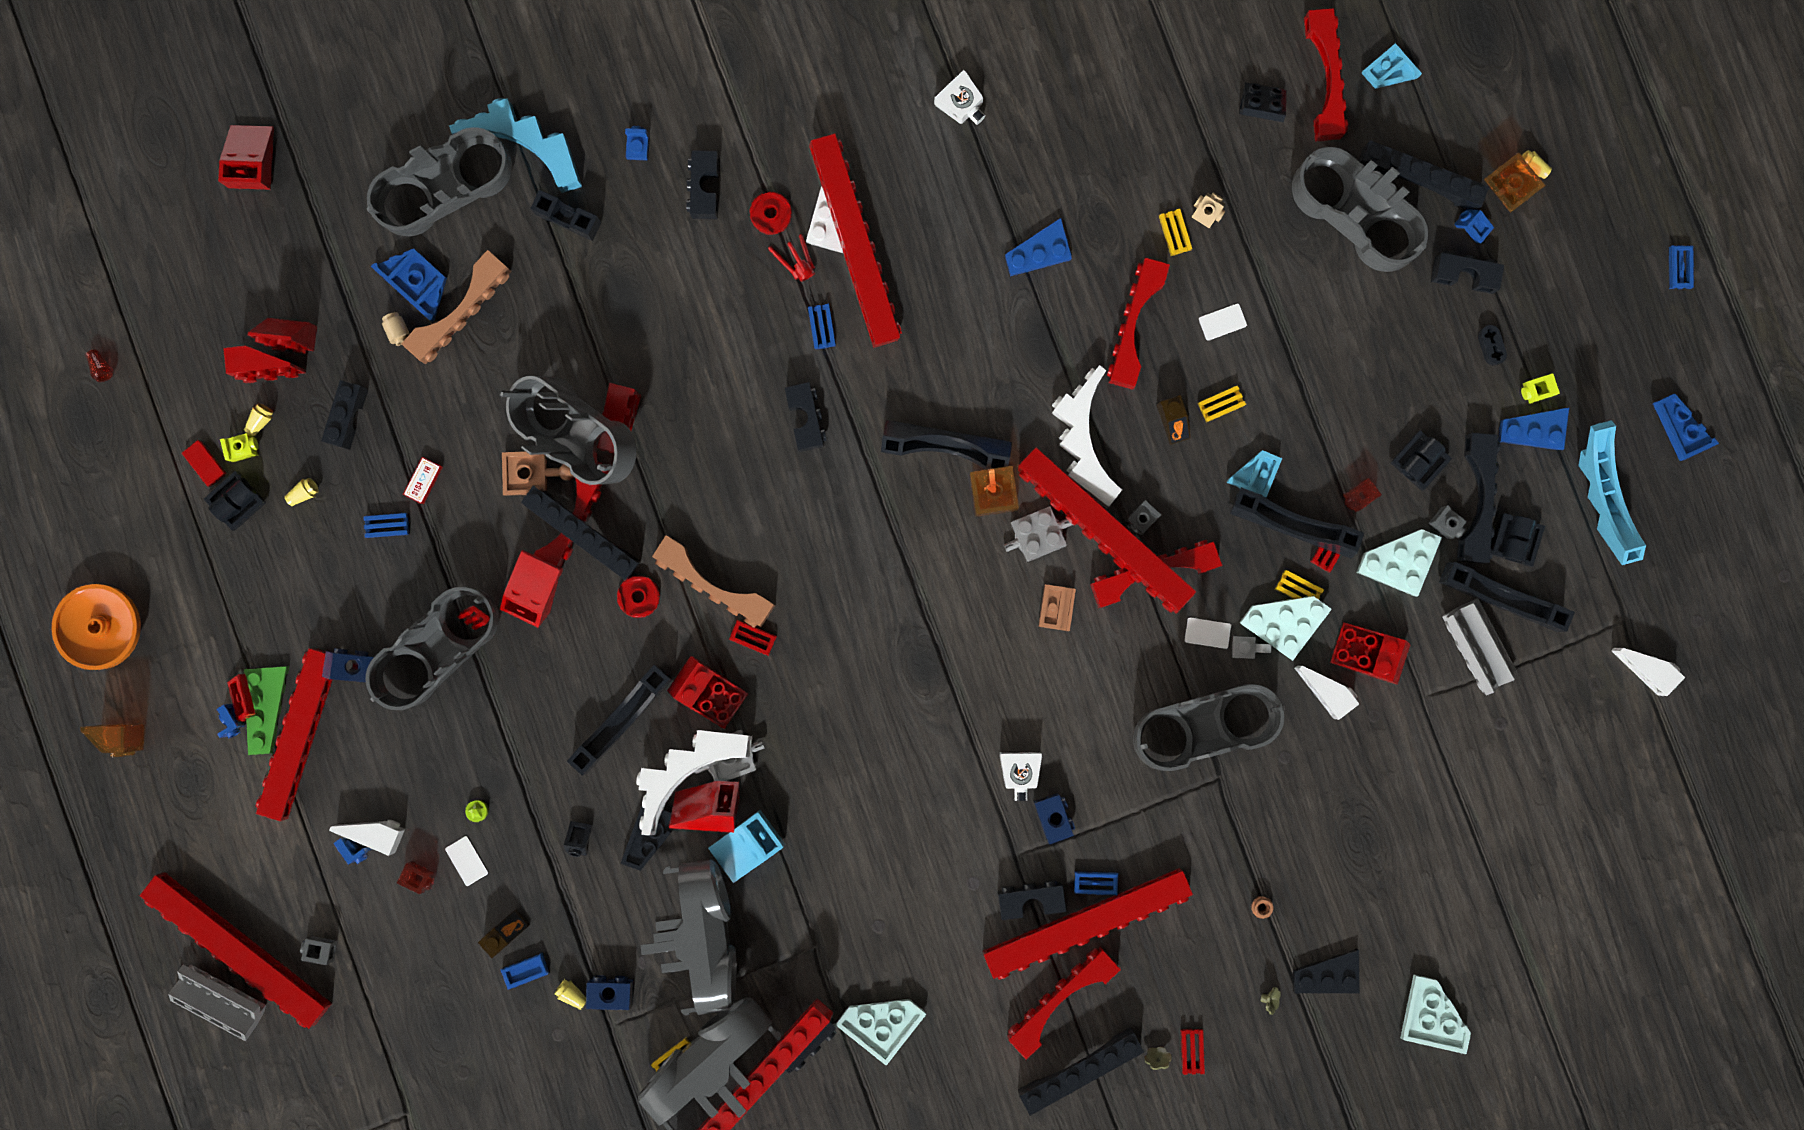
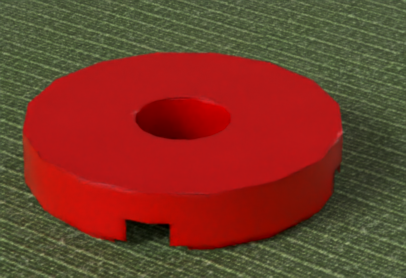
M776 192L762 193L752 202L750 219L754 227L760 232L767 235L778 234L784 231L790 224L792 211L788 200L783 195ZM767 209H775L777 211L774 218H767L765 216Z
M632 576L625 580L618 589L617 602L620 609L627 615L634 618H643L652 614L657 609L660 602V591L650 578ZM636 591H642L644 594V600L640 603H636L633 599V594Z

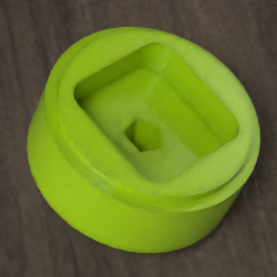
M482 800L470 802L465 810L467 818L472 822L484 820L489 812L487 804Z

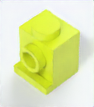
M1554 374L1523 383L1524 388L1521 389L1523 398L1528 400L1529 404L1560 394Z
M246 433L227 439H220L224 457L227 461L237 462L258 456V442L250 434Z

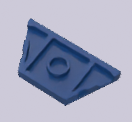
M411 249L402 255H395L387 261L371 265L380 276L431 322L435 320L447 278L415 249Z

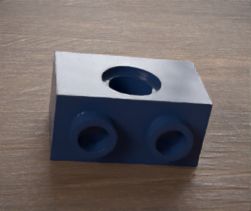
M334 648V652L326 651L322 677L334 680L366 682V671L371 660L374 658L368 656L369 652L355 650V654H348V650ZM352 660L353 665L350 670H347L346 663Z
M1056 793L1033 801L1049 844L1074 836L1072 830L1075 829L1072 818H1067L1065 810L1068 809L1064 797L1060 798V795ZM1054 812L1061 814V820L1058 823L1050 822V816Z
M604 975L593 976V979L591 978L587 982L586 1009L630 1010L633 1006L634 979H628L627 976H615V979H606ZM605 988H612L615 991V996H608L605 993Z

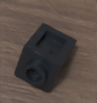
M570 821L564 842L565 851L573 857L587 856V845L592 825Z

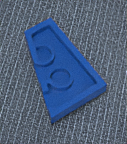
M1061 218L1005 254L1010 276L1072 259Z
M1569 408L1500 421L1498 441L1564 450Z

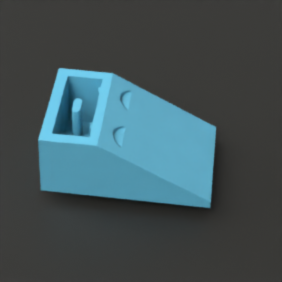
M759 810L737 826L734 833L729 832L708 849L734 883L781 850L785 843L762 811Z

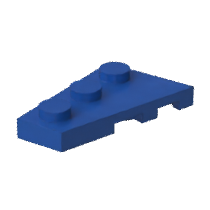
M1676 394L1653 403L1679 461L1690 458L1719 444L1715 438H1711L1705 432L1706 428L1702 423H1697L1692 417V412Z

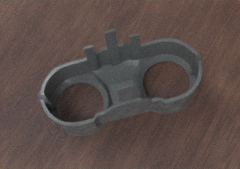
M477 127L458 131L451 135L449 141L443 145L430 147L426 150L420 145L409 151L413 157L400 168L392 166L373 179L367 192V210L380 225L394 234L400 236L422 234L442 217L478 198L490 197L500 192L506 186L511 176L512 161L510 154L493 133ZM476 144H487L494 147L502 157L501 168L496 177L479 188L473 187L461 176L459 162L462 154L469 147ZM406 183L416 185L425 192L429 204L427 203L420 207L427 216L409 225L399 227L392 223L386 215L384 207L386 196L397 185Z
M1325 147L1314 151L1297 169L1292 181L1293 198L1297 206L1305 214L1316 219H1325L1355 244V249L1360 259L1367 266L1375 270L1384 272L1399 270L1422 253L1427 247V224L1420 212L1403 199L1409 191L1405 187L1397 190L1396 186L1392 183L1400 174L1396 169L1392 167L1383 176L1380 172L1374 170L1378 165L1372 160L1364 166L1342 149ZM1316 166H1326L1335 170L1340 176L1344 192L1341 200L1335 206L1330 207L1328 204H1320L1308 192L1304 183V174L1309 169ZM1389 220L1405 229L1409 239V246L1403 258L1400 260L1387 258L1372 247L1371 240L1366 237V233L1374 223Z
M525 376L517 380L510 391L501 390L500 396L507 397L506 413L510 425L525 440L535 441V446L521 447L530 455L544 454L551 460L565 464L570 468L571 475L589 485L618 483L624 480L632 471L636 459V443L631 430L622 422L610 421L580 399L573 387L565 380L553 376ZM544 386H546L547 388H549V389L552 390L553 392H538V391H539L541 388H543ZM536 395L542 399H557L561 402L539 403L545 410H569V413L565 415L567 419L561 427L549 430L540 425L533 409ZM605 431L609 434L614 446L613 464H598L597 445Z
M456 587L438 596L431 603V610L426 615L417 620L410 628H407L392 647L383 648L371 660L366 671V686L371 695L370 700L372 702L376 701L379 705L391 710H404L425 702L436 688L495 635L500 618L498 607L493 598L485 591L476 587ZM464 595L476 596L477 598L474 602L476 604L485 603L490 615L487 631L482 636L472 640L456 637L449 630L446 623V612L449 605L456 598ZM402 654L418 657L423 661L428 670V682L423 686L425 689L418 696L410 699L395 697L387 690L383 681V672L387 663L392 658Z
M1251 684L1154 709L1146 713L1138 721L1133 734L1134 748L1139 758L1146 765L1162 771H1175L1187 768L1192 761L1227 753L1239 748L1246 750L1256 749L1268 745L1280 734L1284 724L1285 706H1282L1278 697L1271 690L1260 685ZM1238 695H1254L1261 699L1268 709L1269 722L1267 728L1256 738H1238L1226 727L1224 721L1225 708ZM1158 717H1169L1178 721L1186 733L1187 742L1183 753L1175 760L1169 762H1160L1152 759L1144 750L1148 748V745L1142 743V733L1145 726L1151 720Z
M711 859L681 863L676 868L667 866L663 874L678 872L682 918L655 922L656 931L678 929L676 931L654 933V943L640 945L641 954L647 955L675 951L676 957L680 961L661 964L662 973L689 970L695 1007L682 1008L681 1013L685 1016L690 1015L691 1012H697L698 1015L730 1011L735 1001L737 955L736 948L730 945L728 921L731 918V908L721 871L717 863Z
M745 997L735 1002L730 1011L720 1012L707 1021L699 1029V1036L683 1050L676 1049L640 1092L638 1102L658 1126L663 1124L667 1130H675L667 1120L693 1098L713 1118L719 1111L706 1096L712 1097L716 1092L740 1118L747 1110L731 1092L738 1084L745 1089L751 1083L735 1066L734 1061L749 1049L767 1029L778 1041L781 1039V1032L774 1029L771 1025L773 1021L753 998Z

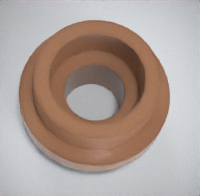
M1257 897L1252 902L1251 910L1256 917L1264 919L1272 914L1273 904L1267 897ZM1264 903L1265 909L1259 911L1258 906Z

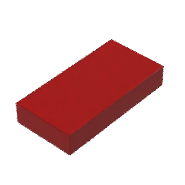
M197 440L182 452V455L208 487H211L227 474L200 440Z

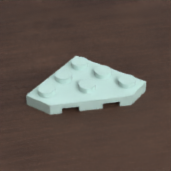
M1421 529L1367 551L1362 557L1357 573L1417 597L1442 537Z
M1314 596L1257 604L1250 607L1240 623L1293 661L1331 611V608Z
M1414 974L1400 1038L1405 1041L1467 1054L1471 1032L1443 992L1439 982L1432 978Z
M910 999L853 1005L846 1009L835 1025L883 1064L887 1065L925 1017L926 1012Z

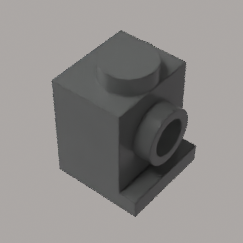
M1145 500L1125 521L1128 523L1127 527L1134 534L1139 533L1142 535L1161 514ZM1140 515L1146 517L1145 523L1139 521Z
M1448 505L1441 507L1428 523L1447 539L1459 538L1466 530L1464 527L1466 521L1452 511ZM1450 520L1455 523L1453 527L1449 525Z
M315 936L306 938L300 948V953H302L301 960L328 965L334 961L338 940ZM317 946H321L320 952L317 950Z

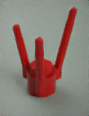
M802 234L799 235L806 261L801 260L791 242L787 243L797 261V264L794 265L795 270L777 251L769 246L768 250L790 271L795 280L799 278L803 282L815 274L813 270L815 266L811 261Z

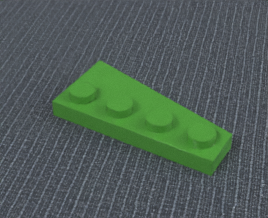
M289 666L244 669L256 713L251 715L250 718H246L248 755L273 753L278 728L277 720L278 715L281 713V700L285 692L286 674L289 672Z

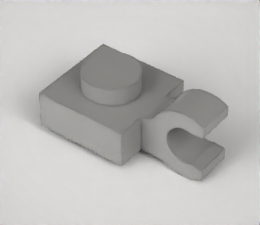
M1233 636L1232 658L1255 659V652L1271 653V644H1255L1256 637Z

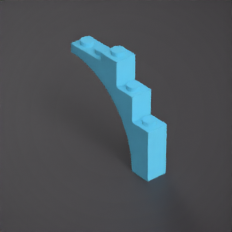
M498 98L491 104H488L490 113H479L474 118L468 120L460 119L455 121V124L449 125L452 134L466 128L477 127L490 131L498 138L507 139L524 146L535 153L547 165L557 187L562 193L582 187L568 141L564 134L553 133L545 139L540 122L536 116H524L520 118V121H517L513 106L508 99Z
M1610 420L1591 426L1587 449L1581 451L1578 466L1590 481L1588 499L1600 514L1597 530L1621 565L1643 560L1646 544L1639 535L1622 496L1615 463L1614 439L1616 425Z

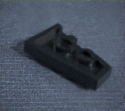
M641 806L620 864L639 871L644 868L674 830V828H669L671 811L662 810L655 835H641L640 819L644 816L645 810Z
M1356 948L1348 953L1333 956L1319 963L1315 962L1294 969L1293 992L1295 994L1360 993L1359 950Z

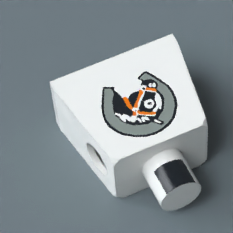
M964 70L935 97L934 104L960 124L970 118L978 125L985 118V114L979 109L983 103V97Z
M999 752L1005 787L1008 789L1014 788L1015 801H1027V788H1037L1042 753Z

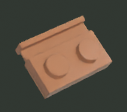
M1045 584L1038 627L1070 631L1076 589Z

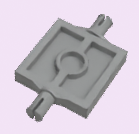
M1047 507L1011 522L1015 533V540L1005 543V550L1008 552L1019 548L1023 552L1026 561H1032L1066 547L1067 544L1062 535V529L1073 524L1067 519L1058 521L1051 507Z
M742 729L739 730V731H736V732L731 733V734L744 735ZM760 740L751 744L750 758H729L715 761L695 771V773L708 770L712 774L714 781H728L755 771L757 768L753 760V752L765 749L764 745L755 747L763 744V742Z

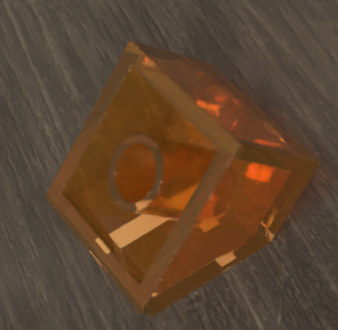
M1519 152L1484 179L1510 213L1546 186Z
M1012 466L970 472L975 517L1013 512L1019 509Z
M144 724L80 727V731L101 753H111V757L135 755V751H140L144 748Z

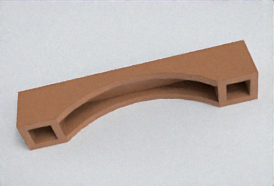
M487 250L473 265L471 284L460 305L449 316L439 322L415 328L401 344L424 364L432 362L437 357L439 349L451 342V336L456 331L463 329L466 325V320L471 315H475L480 310V305L494 295L498 285L504 284L508 280L511 271Z
M667 535L652 556L656 559V565L664 570L669 567L675 571L673 576L681 581H684L686 578L692 582L691 587L700 593L703 590L710 594L709 599L717 604L723 602L728 606L726 610L735 616L740 613L746 617L744 621L754 628L756 625L762 627L775 607L773 603L757 593H730L712 585L695 568L687 548Z

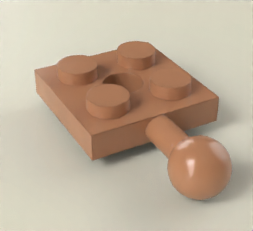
M502 452L503 495L505 496L527 495L533 485H539L547 491V477L560 476L563 480L574 478L571 475L570 468L565 464L561 465L560 468H547L546 455L544 454L530 455L527 452ZM525 467L530 470L529 477L521 479L519 476L520 470Z

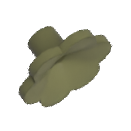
M1273 987L1268 995L1264 993L1261 995V1002L1267 1003L1266 1010L1271 1015L1275 1013L1280 1003L1281 992L1276 987Z
M1152 1047L1147 1050L1144 1061L1153 1070L1166 1069L1169 1067L1172 1055L1166 1052L1164 1047Z

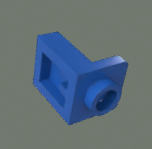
M632 126L631 129L626 128L627 160H648L649 134L647 130L641 126Z
M1467 209L1462 212L1454 224L1457 228H1464L1475 243H1482L1494 228L1481 210Z
M224 704L217 708L220 721L227 726L226 729L217 734L219 738L228 737L229 739L240 733L239 729L244 727L245 723L244 721L237 722L233 704Z
M345 837L333 843L347 864L361 863L368 858L367 853L372 850L369 847H365L358 852L355 841Z

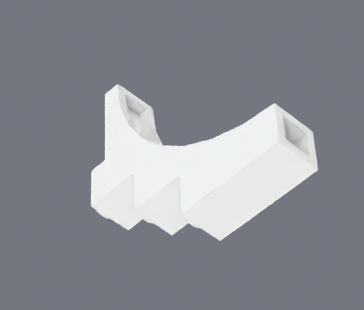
M1099 365L1096 370L1092 368L1085 376V379L1088 381L1082 387L1079 384L1072 393L1074 399L1068 394L1064 398L1061 396L1057 398L1052 405L1055 408L1052 414L1072 428L1071 430L1067 428L1060 436L1062 442L1059 445L1079 460L1078 463L1073 461L1066 470L1069 472L1068 477L1105 508H1108L1122 489L1108 477L1099 464L1089 434L1091 400L1097 384L1106 372Z
M697 730V735L695 734L693 737L695 752L669 749V753L665 756L667 771L641 768V772L637 775V785H639V790L647 791L642 801V807L645 810L644 816L640 819L641 835L656 834L659 817L666 801L687 776L715 761L729 758H750L752 736Z

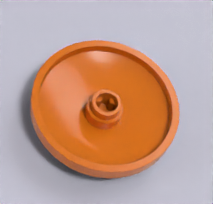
M90 584L74 589L58 604L52 619V637L57 650L65 660L82 669L103 670L120 664L133 652L140 637V616L134 602L123 591L109 585Z

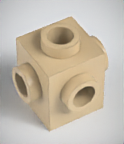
M1214 192L1212 194L1207 193L1205 197L1201 195L1194 205L1197 209L1192 218L1210 228L1215 220L1219 222L1226 212L1223 210L1225 203L1222 202L1223 198ZM1207 206L1212 207L1213 210L1209 211Z

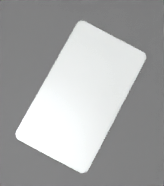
M1239 304L1199 317L1206 340L1220 337L1247 326Z
M1188 618L1185 642L1227 649L1231 624Z
M467 836L446 847L447 854L466 886L488 874Z

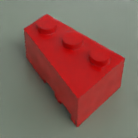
M609 383L602 415L610 421L624 423L632 432L641 395L635 389ZM605 431L599 439L597 448L614 454L613 442Z

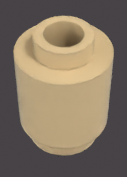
M397 312L387 314L382 318V326L390 343L400 346L410 335L403 317L399 316Z

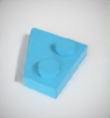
M1396 43L1362 72L1375 89L1417 79L1422 74Z
M1262 450L1231 476L1227 483L1261 494L1266 498L1282 458Z

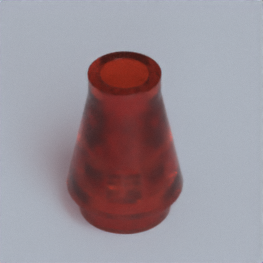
M93 349L85 354L93 379L97 382H105L113 376L112 367L99 354L98 350Z

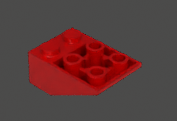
M231 125L219 160L218 181L228 188L271 190L274 127Z
M267 318L248 332V336L255 338L257 343H262L266 347H272V350L285 352L286 348L293 350L295 353L306 354V351H314L317 326L310 322Z
M247 346L224 348L226 374L233 376L237 380H243L244 383L257 382L256 379L264 378V380H277V376L296 378L299 377V374L306 373V370Z
M522 550L503 594L500 610L539 628L551 611L562 568Z
M1343 622L1330 663L1398 685L1411 644L1400 638Z
M690 656L667 690L674 699L725 729L748 695L747 692L693 656Z
M715 781L677 791L675 793L669 828L734 833L740 799L739 782Z

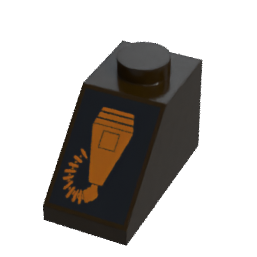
M1181 395L1159 402L1156 406L1169 444L1172 445L1190 439L1188 416Z
M515 909L477 943L492 959L530 925Z

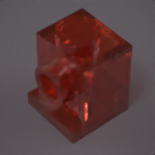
M1369 478L1362 480L1343 494L1346 505L1351 510H1355V512L1362 510L1382 495ZM1360 492L1365 496L1364 500L1359 497Z
M411 861L406 863L397 884L422 894L425 890L429 891L433 886L435 879L432 876L434 872ZM418 874L423 876L422 881L417 879Z

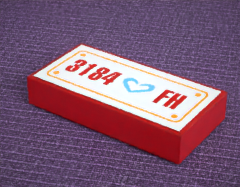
M422 457L403 495L424 505L443 467Z

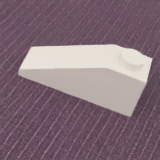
M1613 648L1611 650L1659 696H1668L1685 678L1680 673V668L1672 662L1669 663L1625 648Z
M1297 665L1295 667V670L1333 719H1341L1359 705L1356 700L1358 697L1350 687L1347 689V687L1304 666Z
M388 820L337 824L331 826L329 831L389 856L396 852L405 829L399 827L400 824L398 822Z

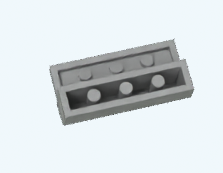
M1478 598L1442 616L1448 631L1452 634L1458 650L1462 653L1467 667L1472 672L1482 692L1489 695L1494 693L1498 686L1516 679L1518 672Z
M191 964L189 967L182 965L178 970L179 980L168 993L170 1001L246 1041L259 1023L266 1005Z

